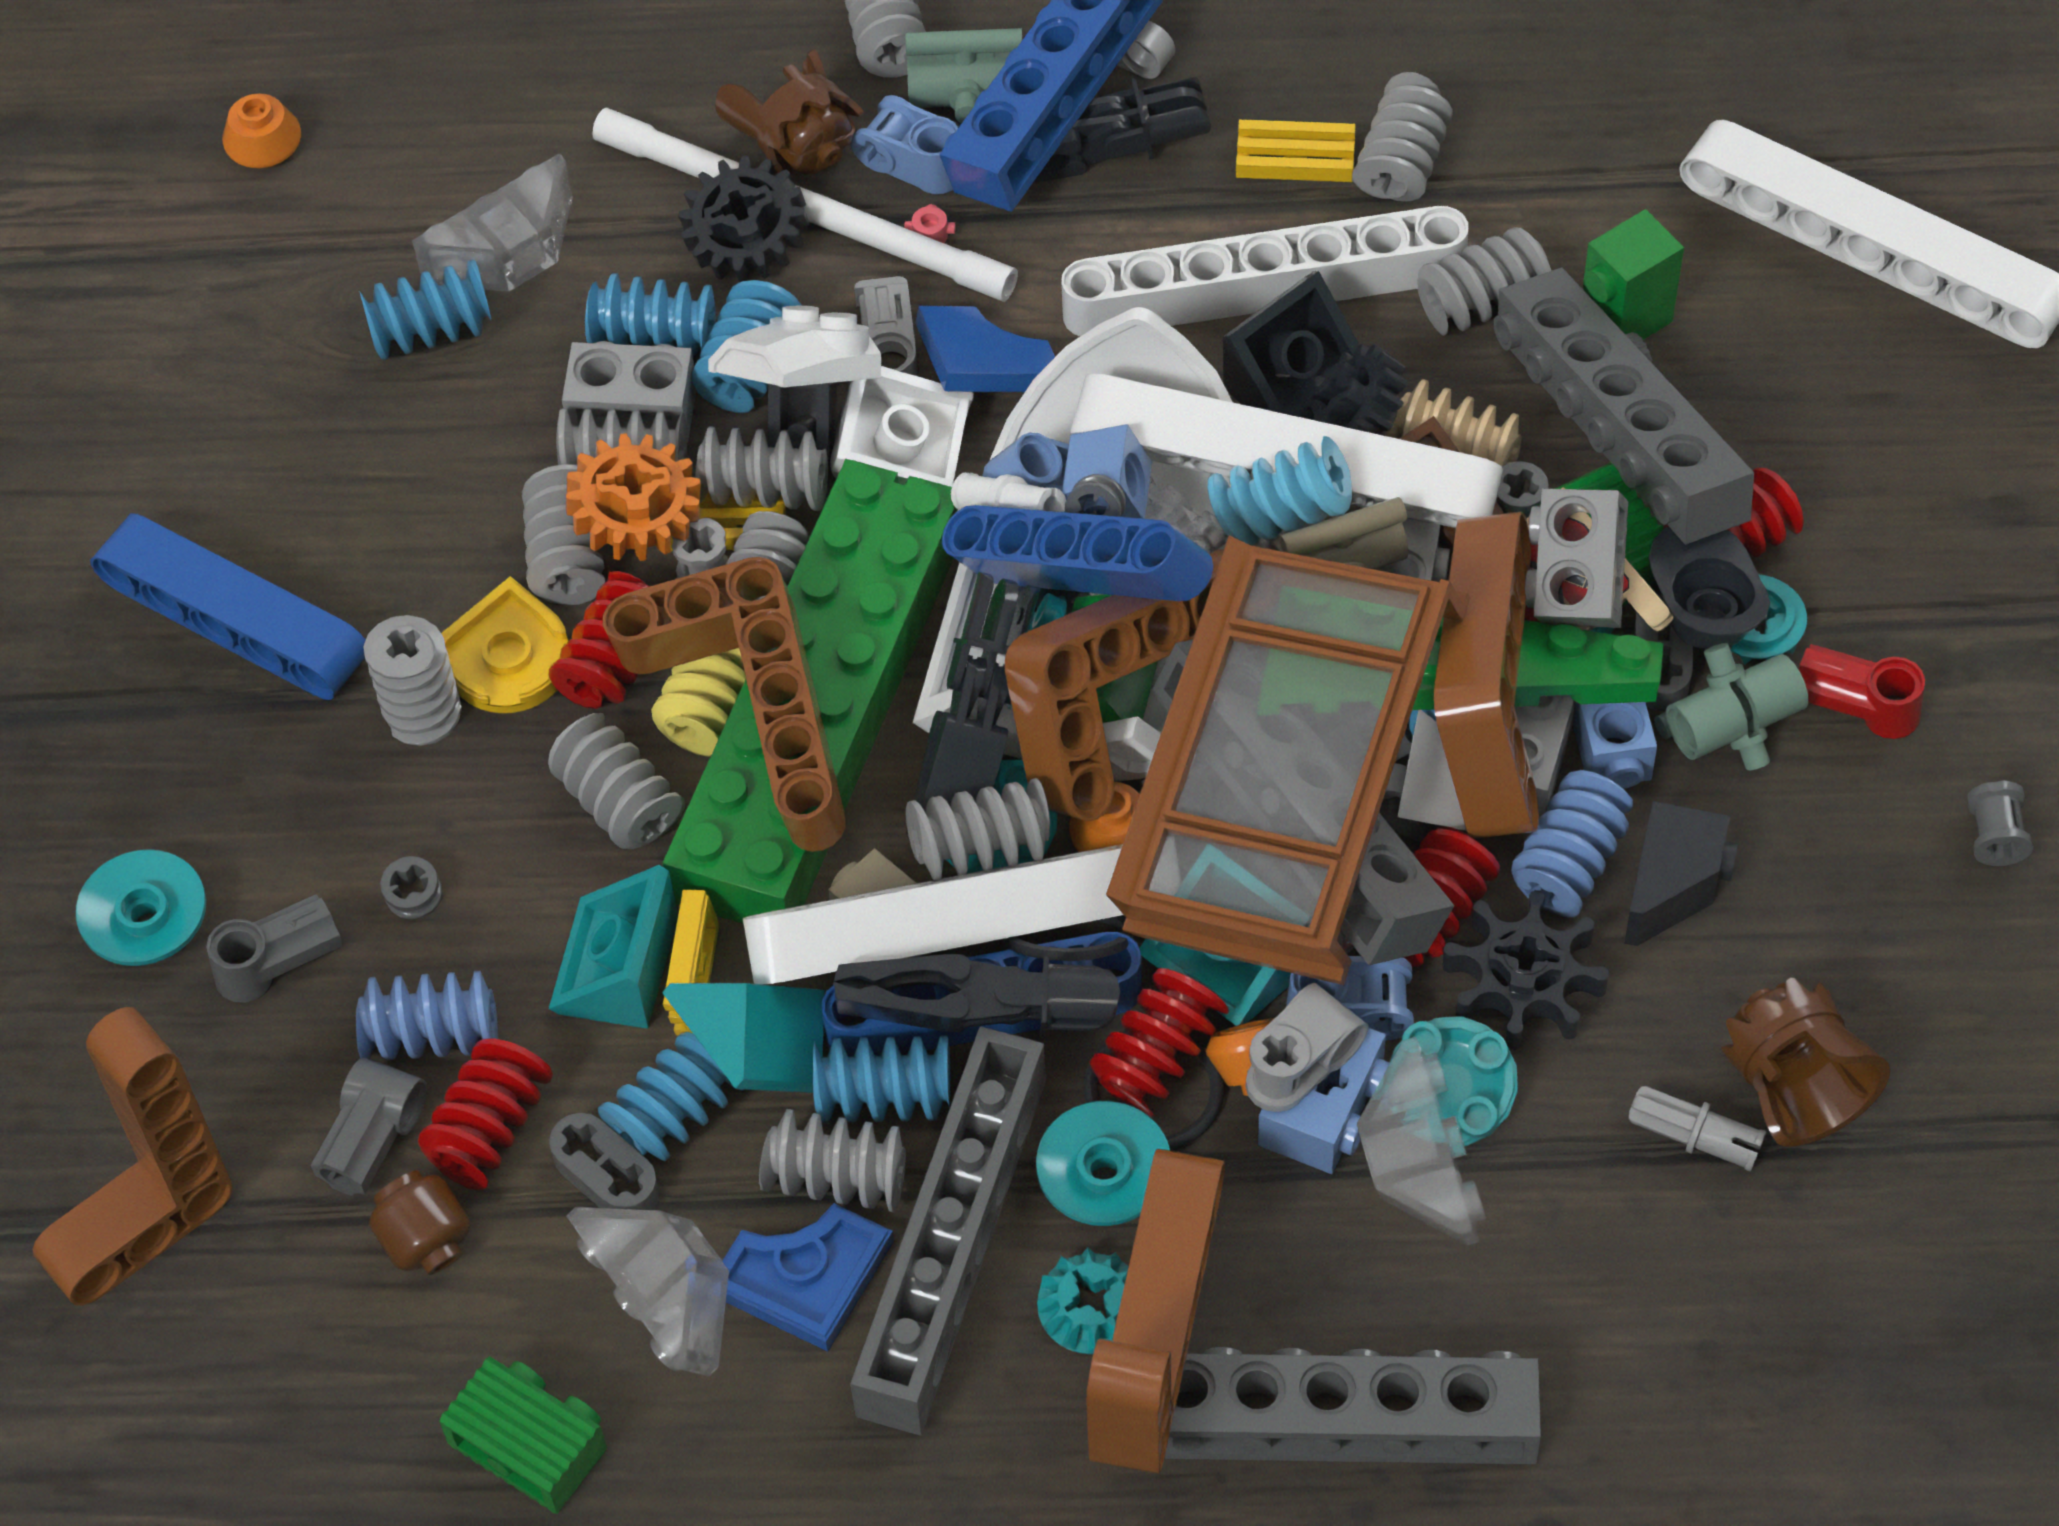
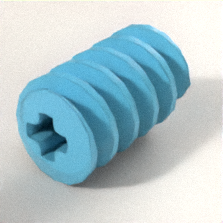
M1323 436L1321 443L1322 456H1319L1311 443H1301L1298 447L1299 464L1296 463L1289 451H1278L1275 455V472L1265 458L1255 459L1252 468L1254 479L1251 478L1243 466H1234L1230 471L1231 487L1222 474H1211L1208 478L1207 487L1209 499L1215 516L1224 532L1228 536L1230 535L1252 546L1260 537L1262 539L1276 538L1282 532V529L1292 532L1300 529L1304 522L1308 524L1322 522L1327 517V514L1330 516L1344 515L1349 510L1352 501V482L1349 467L1337 444L1330 437Z

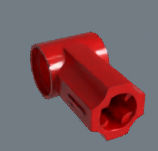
M1813 644L1806 648L1799 665V672L1806 685L1808 703L1862 718L1873 733L1883 738L1898 739L1906 737L1916 730L1921 719L1925 677L1923 671L1915 662L1902 657H1889L1881 659L1876 663ZM1886 696H1899L1903 699L1890 700Z

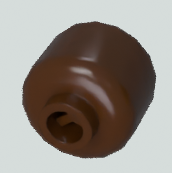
M418 1170L411 1171L386 1185L374 1196L373 1201L376 1207L369 1218L370 1228L393 1265L399 1270L406 1272L423 1267L430 1276L449 1267L463 1255L458 1245L467 1236L471 1222L447 1182L440 1176L429 1175L423 1177Z

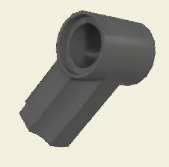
M315 894L253 923L243 919L223 922L214 928L209 935L206 948L218 992L224 998L233 1002L246 1003L264 995L272 985L273 978L342 947V942L330 911L322 897L319 898ZM250 958L240 964H230L236 959Z
M360 1058L353 1065L344 1082L340 1097L341 1111L311 1164L314 1175L339 1192L350 1196L354 1194L365 1195L397 1135H407L417 1123L426 1101L427 1082L422 1078L371 1059Z

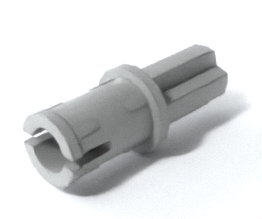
M1648 1086L1640 1087L1629 1110V1120L1631 1123L1686 1144L1685 1152L1692 1154L1694 1148L1742 1166L1750 1172L1758 1153L1736 1145L1732 1141L1735 1140L1760 1150L1766 1134L1765 1130L1755 1129L1709 1111L1710 1103L1704 1102L1703 1106L1699 1107Z

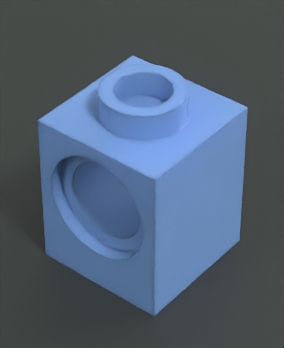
M1128 424L1070 435L1062 492L1067 500L1074 485L1083 477L1092 474L1105 475L1115 480L1123 489L1126 497V508L1122 517L1145 519L1152 461ZM1087 494V499L1082 507L1086 514H1093L1096 511L1097 515H1103L1109 505L1106 500L1099 496L1098 500L1094 502V494Z
M1576 702L1573 729L1584 770L1600 774L1612 780L1623 789L1635 786L1641 781L1652 780L1657 744L1646 702L1579 704ZM1617 738L1625 741L1626 743L1616 744L1609 742L1606 739Z

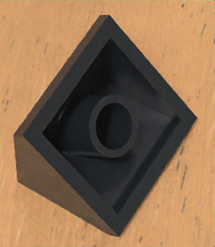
M1319 271L1309 273L1223 336V384L1227 392L1241 405L1304 418L1299 415L1300 411L1305 407L1306 399L1312 387L1320 386L1325 380L1324 371L1326 368L1330 367L1332 369V366L1340 361L1341 354L1344 352L1352 356L1354 355L1359 343Z

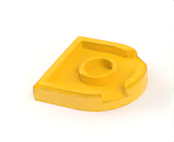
M511 576L441 633L445 640L457 691L462 699L476 708L494 713L520 712L543 703L558 691L550 681L548 672L550 666L560 659L563 645L569 641L565 626L551 609Z

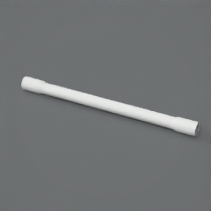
M609 108L602 109L594 122L592 132L594 140L636 157H647L699 178L698 174L701 172L707 173L713 178L719 175L718 161L723 159L727 162L730 169L739 168V162L657 131L648 123ZM800 187L807 204L803 208L811 223L950 277L962 286L1003 302L1008 300L1015 288L1018 270L1014 267L973 251H962Z

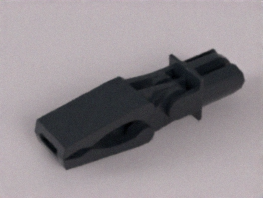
M1190 77L1138 90L1136 78L1131 79L1132 89L1093 98L1034 182L1079 176L1086 172L1089 165L1113 157H1123L1148 151L1149 160L1154 159L1151 148L1153 146L1209 133L1211 123L1207 114L1205 99L1202 96V87L1197 77Z
M978 572L961 639L954 638L953 640L956 646L947 677V689L953 690L950 713L940 710L935 712L916 787L914 800L922 806L924 812H926L929 798L942 796L951 808V801L955 793L967 791L976 802L977 794L981 788L994 787L1008 739V728L995 724L1004 704L1011 705L1005 675V664H1003V667L999 666L996 658L997 655L1006 657L1007 650L1013 640L1029 631L1040 588L1026 585L1018 597L1017 582L1003 578L997 584L992 595L994 588L993 576L984 572ZM970 648L982 650V656L973 659V656L969 655ZM979 697L976 720L969 717Z
M944 954L839 964L833 981L839 1014L947 1032H961L967 1027L994 1024L1014 1025L1024 1020H1040V1037H1045L1046 1030L1091 1032L1107 1028L1115 1019L1120 996L1118 980L1110 970L1087 965L1049 964V957L1046 956L1043 959L1042 973L1027 972L1016 966L1003 967L971 961L966 956L959 954ZM933 985L941 986L951 994L940 1000H920L898 996L889 991L903 986Z

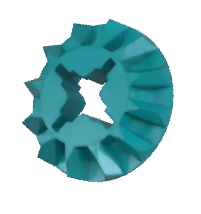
M1759 575L1770 600L1769 610L1764 619L1766 620L1764 634H1760L1755 629L1750 630L1738 644L1731 648L1732 653L1741 657L1744 665L1751 659L1768 660L1779 654H1793L1798 642L1805 635L1807 613L1802 599L1786 583L1770 576Z
M1087 1247L1081 1255L1068 1259L1061 1256L1057 1265L1049 1274L1042 1275L1037 1300L1038 1315L1048 1335L1064 1348L1082 1354H1093L1099 1338L1112 1341L1129 1268L1127 1264L1121 1261L1116 1252L1110 1256L1096 1254ZM1078 1283H1081L1083 1287L1087 1286L1094 1293L1100 1292L1103 1289L1107 1291L1103 1296L1106 1318L1100 1311L1096 1312L1090 1305L1083 1306L1080 1309L1076 1307L1080 1303Z

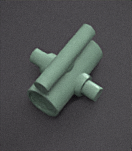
M1022 28L906 32L909 102L919 108L952 107L955 110L956 120L962 123L973 109L980 93L989 87L1005 65L1009 53L1021 43Z
M1728 643L1714 645L1704 651L1711 672L1706 677L1709 687L1668 705L1666 712L1655 716L1656 728L1662 738L1668 739L1673 737L1682 753L1691 760L1700 758L1730 744L1733 750L1740 751L1746 770L1759 769L1770 763V758L1763 742L1768 737L1765 727L1807 708L1808 692L1805 682L1796 665L1784 654H1779L1744 670L1742 664H1735Z

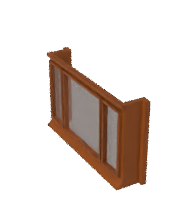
M1229 535L1106 892V896L1126 917L1122 930L1137 937L1344 985L1352 960L1339 945L1337 938L1442 617L1463 621L1470 600L1469 594L1455 590L1448 580L1440 579V582L1251 546Z

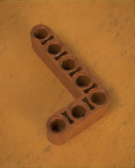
M1522 511L1459 519L1456 525L1449 581L1455 590L1467 592L1470 600L1463 621L1444 618L1434 686V709L1443 749L1466 830L1470 838L1536 832L1539 825L1536 786L1514 707L1527 600L1525 583L1527 572L1531 565L1529 529L1526 517Z
M1218 549L1209 553L1213 561L1211 579L1203 591L1190 600L1170 601L1112 595L1028 631L1013 640L1004 660L1005 675L1027 783L1029 784L1030 780L1038 778L1042 783L1049 811L1085 821L1097 820L1107 812L1115 794L1114 778L1096 688L1169 656L1175 643L1194 639L1224 549ZM1254 580L1241 619L1250 620L1277 606L1281 596L1282 585Z
M746 558L626 593L615 598L607 606L603 614V627L622 666L632 673H653L739 648L774 802L793 843L807 851H822L833 846L842 837L846 828L845 814L796 609L778 566L767 558ZM761 596H765V597L762 598V599L755 600V599H757V598H759V597H761ZM705 613L704 615H702V616H700V617H698V618H694V617H696V616H698V615H700V614ZM774 647H779L778 649L772 652L766 653L768 650ZM787 699H792L789 703L785 705L777 706L779 703ZM806 752L803 756L797 759L789 760L793 755L797 753ZM819 806L815 811L801 815L805 809Z
M134 1007L117 1009L101 1019L89 1033L86 1048L138 1162L52 1223L40 1234L32 1249L36 1260L70 1302L77 1306H83L101 1298L207 1221L226 1204L233 1191L230 1177L179 1058Z
M1158 1148L1155 1151L1113 1339L1111 1341L1099 1338L1092 1357L1086 1397L1089 1460L1092 1462L1155 1474L1161 1473L1219 1208L1225 1173V1160Z

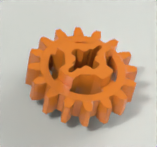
M627 433L620 434L619 446L611 448L602 439L597 441L596 457L593 458L590 455L580 453L577 456V471L568 472L566 514L573 516L574 533L578 536L590 532V549L594 551L599 550L606 543L612 545L613 559L617 560L622 558L626 549H635L636 556L640 561L647 559L648 547L656 546L665 555L670 553L671 536L686 541L689 538L690 522H698L700 478L692 477L693 462L690 458L675 462L676 446L672 443L664 446L660 451L654 449L653 435L646 434L640 445H632Z

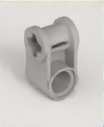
M1312 983L1307 985L1265 1028L1257 1032L1252 1039L1249 1052L1251 1067L1247 1071L1245 1084L1248 1097L1255 1105L1267 1111L1281 1112L1295 1107L1331 1072L1338 1070L1351 1059L1367 1035L1368 1024L1318 984Z

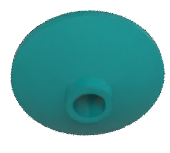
M160 850L132 851L107 861L87 879L78 896L76 922L84 942L94 953L103 959L128 966L148 965L174 955L193 939L204 920L206 894L199 875L182 858ZM144 914H155L147 921L136 922Z
M1090 1102L1066 1111L1047 1128L1037 1150V1177L1046 1198L1065 1216L1089 1225H1118L1140 1217L1155 1151L1157 1148L1170 1151V1148L1160 1127L1144 1112L1119 1102ZM1102 1167L1111 1168L1116 1172L1115 1177L1103 1180L1094 1178L1092 1174L1095 1170Z

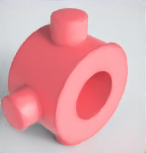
M929 204L918 209L913 214L912 221H905L904 228L945 243L948 234H955L956 224L955 222H947V216L944 211L937 208L936 205Z

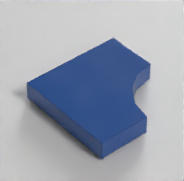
M918 307L915 324L941 385L946 392H1025L1034 378L1055 358L1048 340L1025 338L1004 331L986 320L977 307Z
M835 1203L830 1206L817 1222L792 1234L764 1236L741 1230L708 1283L709 1293L713 1297L828 1352L894 1242L893 1231Z

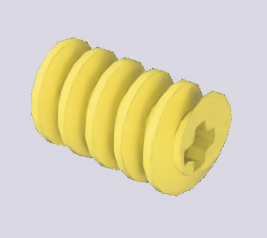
M739 648L672 668V676L666 680L662 687V696L658 697L651 711L652 719L657 728L670 741L682 749L697 755L707 757L712 755L746 679Z

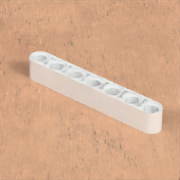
M1716 120L1710 123L1679 167L1680 176L1684 183L1698 195L2020 346L2027 348L2044 346L2059 324V273L1736 123L1727 120Z
M1433 206L1081 259L1066 267L1062 274L1063 321L1069 331L1075 335L1082 336L1098 324L1135 307L1149 309L1159 315L1170 326L1254 314L1312 271L1320 272L1335 301L1418 289V273L1423 265L1427 263H1437L1439 265L1444 256L1449 254H1458L1460 256L1461 252L1467 247L1468 221L1457 209L1448 206Z
M1087 374L1085 376L1070 435L1128 424L1151 461L1209 474L1219 473L1227 478H1230L1231 469L1234 466L1240 465L1248 471L1252 479H1254L1252 468L1255 459L1265 458L1275 472V455L1278 451H1289L1296 463L1299 464V445L1309 442L1317 450L1318 455L1322 456L1321 443L1323 436H1327L1337 444L1349 467L1352 482V501L1350 505L1365 508L1400 497L1406 508L1407 518L1456 528L1459 519L1493 514L1503 473V468L1499 464L1474 455L1103 374Z
M1172 836L1166 838L1149 891L1174 896L1182 885L1175 837ZM1123 844L743 918L754 984L779 983L836 972L839 964L907 958L1124 915L1106 896Z

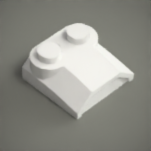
M785 306L782 307V317L771 318L770 324L728 338L708 359V372L778 385L779 387L881 378V352L869 336V327L857 324L856 314L823 313L819 317L818 307Z
M881 366V378L849 381L840 411L830 459V467L834 477L837 479L845 459H850L898 472L899 484L905 485L910 475L952 487L965 420L974 393L946 392L941 383Z

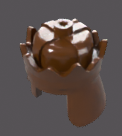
M816 48L807 53V58L803 61L802 73L794 64L783 67V74L789 79V82L776 90L765 103H762L749 90L738 84L722 85L716 95L715 109L718 116L743 134L755 139L767 159L772 160L777 173L787 169L792 176L791 169L805 175L810 173L816 174L827 169L828 166L839 162L844 148L852 142L856 132L852 116L860 117L865 114L864 110L855 101L840 90L833 81L828 80Z
M1790 977L1786 983H1780L1772 990L1763 988L1753 993L1747 1003L1741 1006L1734 1018L1730 1017L1726 1020V1026L1733 1045L1727 1044L1722 1046L1721 1049L1730 1063L1742 1074L1746 1082L1754 1086L1758 1092L1766 1125L1773 1139L1781 1146L1793 1147L1812 1143L1847 1126L1878 1099L1889 1081V1063L1865 1042L1845 1029L1844 1020L1837 1011L1829 990H1826L1821 982L1814 986L1813 991L1810 992L1799 981Z

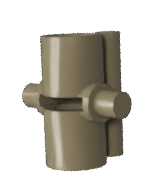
M1396 497L1341 516H1330L1327 514V517L1322 522L1316 524L1307 523V527L1270 540L1269 549L1377 569L1405 560L1408 557V542L1402 522L1407 520L1406 508L1402 499Z

